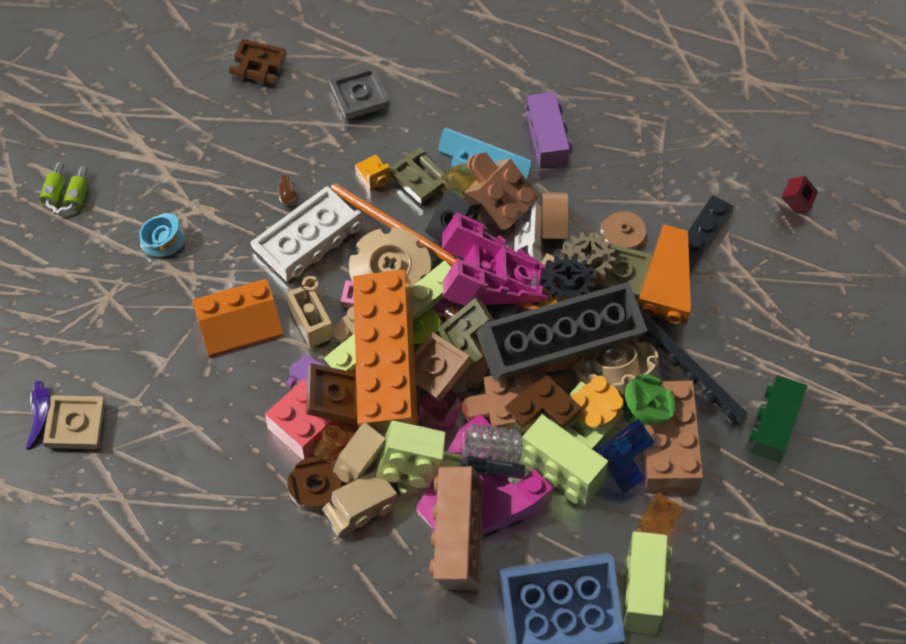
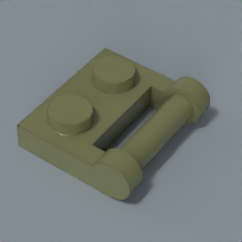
M420 147L390 167L391 177L420 204L424 203L441 189L449 187L454 180L453 176L448 172H443L426 156V152ZM416 163H420L437 179L434 181Z

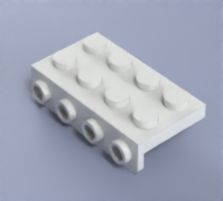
M326 186L252 240L251 246L287 282L291 278L299 276L311 263L318 262L327 251L338 247L350 234L358 232L363 225V216L359 210L353 211Z

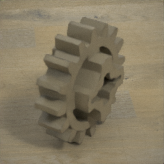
M581 232L578 239L572 235L570 243L564 242L560 253V259L564 258V254H567L569 259H573L576 255L580 263L587 259V255H590L586 268L593 267L592 275H595L601 281L605 280L606 274L611 275L616 258H614L615 249H610L611 242L603 243V236L600 235L598 238H594L593 232H590L589 237H585L584 233Z

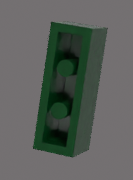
M780 375L776 376L774 384L768 383L764 398L768 399L767 405L761 404L756 417L757 420L761 421L759 428L753 426L748 442L753 443L750 453L781 463L808 385Z

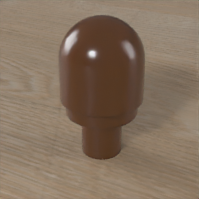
M283 175L280 177L281 183L278 186L279 200L285 206H293L299 198L297 186L294 182L290 181L289 175Z

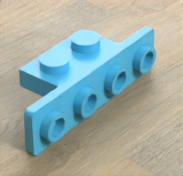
M448 128L442 131L438 150L454 156L451 166L458 168L459 172L471 174L466 166L469 157L486 152L494 162L511 158L528 181L533 164L532 160Z

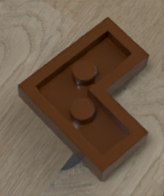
M545 372L505 406V411L523 429L542 412H545L562 429L582 412L581 407Z

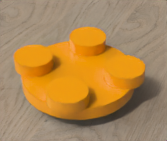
M603 376L594 377L590 383L571 395V398L582 409L578 418L592 429L606 426L613 422L624 406V401L617 389L610 383H607Z

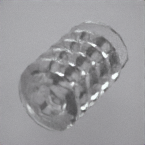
M471 423L463 433L460 450L463 457H468L471 450L472 457H479L481 452V458H489L491 454L492 460H499L501 456L502 461H509L511 458L512 463H518L521 459L523 443L521 434L517 429H499L496 426H478L475 423Z

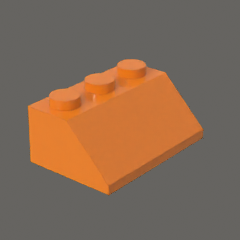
M267 278L192 300L209 357L283 336Z

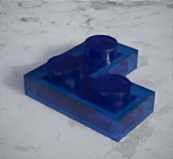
M637 419L594 451L608 460L607 471L624 494L646 479L633 458L655 442L643 423Z

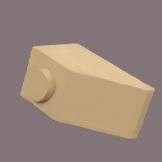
M367 423L362 424L338 456L333 472L337 474L340 480L348 484L371 473L374 470L386 439Z

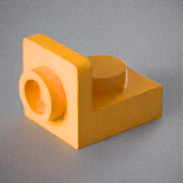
M377 155L355 164L356 172L369 190L382 187L391 181L390 166L388 163L383 164Z

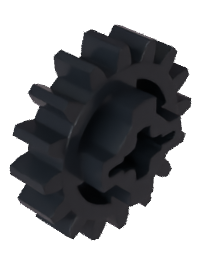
M564 254V258L561 260L558 256H554L553 262L547 260L545 268H541L539 285L542 286V294L549 293V301L557 299V302L594 292L596 276L592 275L593 267L586 268L587 261L578 262V256L576 255L573 259H569L568 255Z

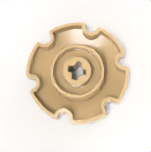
M393 227L388 234L382 233L381 229L374 230L365 235L356 244L359 254L350 256L349 272L352 284L353 276L405 269L412 287L431 272L429 252L426 247L419 248V238L407 230Z
M638 340L578 357V362L574 363L578 384L581 381L588 384L594 377L603 376L607 383H610L617 389L620 396L625 395L626 386L636 376L650 374L657 377L656 369H659L658 353L655 347L649 342L641 343Z

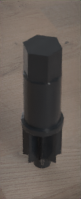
M470 456L465 458V461H460V467H472L479 476L483 477L494 476L523 479L526 473L525 465L521 463Z

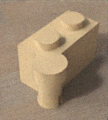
M307 276L303 279V289L299 287L287 292L289 309L309 348L333 339L332 323L321 304L323 299L322 291L318 286L317 278L314 276Z
M377 470L333 491L332 502L327 503L323 507L322 511L333 524L332 529L339 538L346 537L356 527L360 528L366 525L371 518L377 515H386L393 509L397 493L388 481L376 477Z

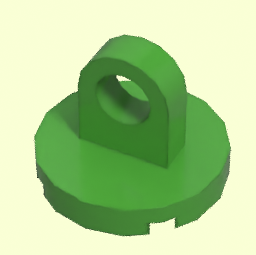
M640 374L628 383L625 388V399L627 402L625 417L628 423L636 425L646 423L650 426H660L673 416L675 412L673 395L669 388L666 390L662 386L663 382L659 378L650 374Z

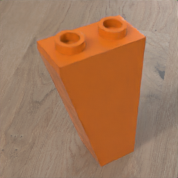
M663 224L639 297L638 306L649 317H657L668 320L672 324L686 326L691 310L688 231Z

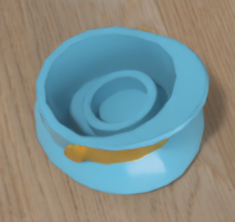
M164 213L147 220L139 231L140 246L144 252L156 257L168 256L177 252L185 242V233L179 225L178 217L171 213Z

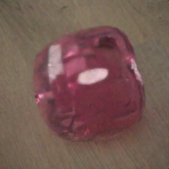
M449 390L441 402H439L426 392L421 393L417 398L419 426L442 432L449 431L456 423L460 413L461 402L459 396L454 391Z

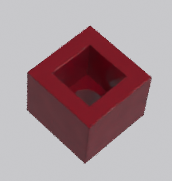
M806 176L789 179L781 198L794 213L809 211L813 206L818 190Z

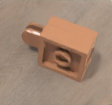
M486 152L469 157L466 166L476 181L465 193L481 203L478 210L479 214L492 231L508 229L539 196L511 158L494 162Z
M536 370L497 382L493 381L492 376L483 377L486 394L469 396L462 402V411L465 419L470 422L480 414L485 420H491V426L498 432L497 437L527 432L538 418L544 415V412H542L523 429L505 411V406L538 378Z

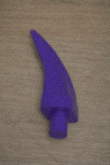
M43 381L33 383L34 390L30 395L33 424L25 447L26 449L30 447L40 432L48 412L50 388H44Z

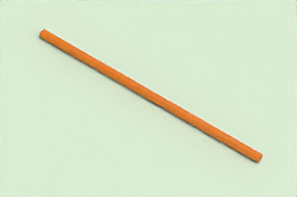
M334 183L330 189L337 196L389 228H400L413 233L419 238L420 247H426L428 252L446 261L451 266L459 259L338 184ZM532 302L515 303L525 311L540 308Z

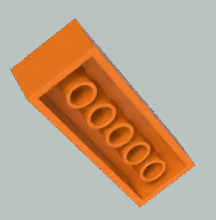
M405 269L353 276L358 425L361 427L362 424L367 423L378 433L387 432L392 420L418 426L411 281Z

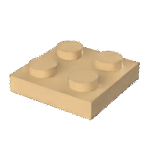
M51 395L43 439L45 448L99 449L105 408L104 397Z

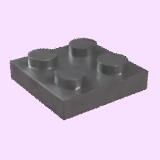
M374 66L329 79L331 89L345 120L390 107V100Z

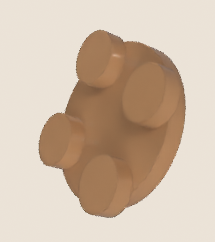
M620 211L611 214L606 220L601 222L600 229L606 242L610 241L613 245L630 249L646 246L648 241L646 225L638 215L627 211Z

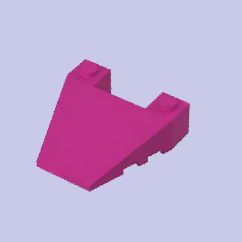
M458 212L455 214L442 233V249L451 255L464 258L465 261L457 259L443 279V297L464 306L474 298H480L484 305L547 301L548 293L542 294V286L539 285L541 268H545V265L521 249H518L517 252L504 244L506 239L500 235L495 238L485 232L486 226Z
M479 414L458 431L447 452L462 455L464 461L468 456L487 458L485 455L497 446L498 432ZM535 469L515 485L507 478L480 476L484 481L482 537L493 530L504 529L516 521L532 518L551 502L553 487ZM433 478L429 489H426L416 507V511L436 531V520L433 519V505L437 503V493L434 490Z

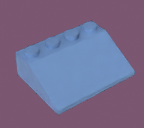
M602 553L498 569L510 644H608L625 641L614 558L611 554Z

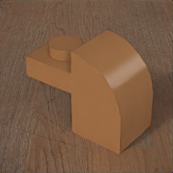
M542 193V238L568 239V193Z

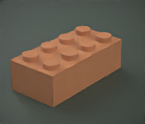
M662 381V386L666 390L669 388L673 395L675 412L666 423L660 426H650L646 423L639 425L645 492L699 491L703 474L693 381Z
M439 467L438 476L434 478L437 503L433 505V519L436 520V531H433L431 535L432 548H435L434 559L430 561V574L446 590H480L484 481L472 467Z

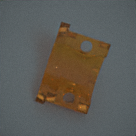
M657 492L645 510L636 531L655 534L654 531H656L658 534L667 535L668 539L684 507L667 499L662 493Z

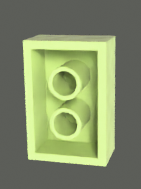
M541 415L522 437L520 461L525 465V468L530 472L535 469L553 488L557 487L563 491L571 502L579 503L585 507L604 485L608 460L544 415Z
M633 531L627 560L623 615L624 632L656 636L659 626L664 627L669 600L666 599V592L669 589L670 572H667L672 552V546L667 545V535Z

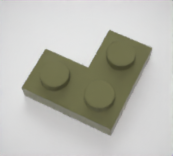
M474 298L437 328L444 340L472 358V363L464 372H469L485 359L475 334L484 323L493 321V318L480 298Z

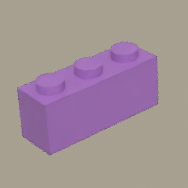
M555 92L527 95L526 114L539 167L567 164L569 153L573 152L571 139L566 137L568 133L567 122L561 118L563 114L561 101H557Z

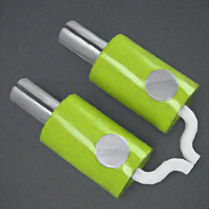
M57 162L54 172H50L46 176L39 201L52 209L53 214L60 215L62 211L80 210L89 185L88 180L85 179L88 172L86 166H80L78 175L71 178L63 200L65 207L57 211L55 206L58 203L65 182V178L62 176L65 166L63 163Z

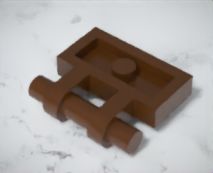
M242 39L234 55L235 62L240 63V66L231 65L229 74L236 75L238 79L246 80V78L257 80V83L264 85L266 83L275 84L277 76L269 74L270 70L280 72L287 55L286 49ZM250 66H253V67H258V68H260V70H259V71H255V70H251V69H249V68H250Z

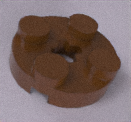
M311 457L295 465V469L288 476L287 486L292 501L297 504L300 510L320 511L327 503L332 502L333 491L342 487V480L333 472L334 464L332 465L320 457ZM312 479H316L318 483L322 482V485L317 489L307 486L311 484Z

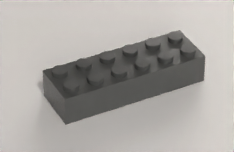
M627 282L484 323L476 334L493 381L497 382L638 340L647 332V328L630 283Z

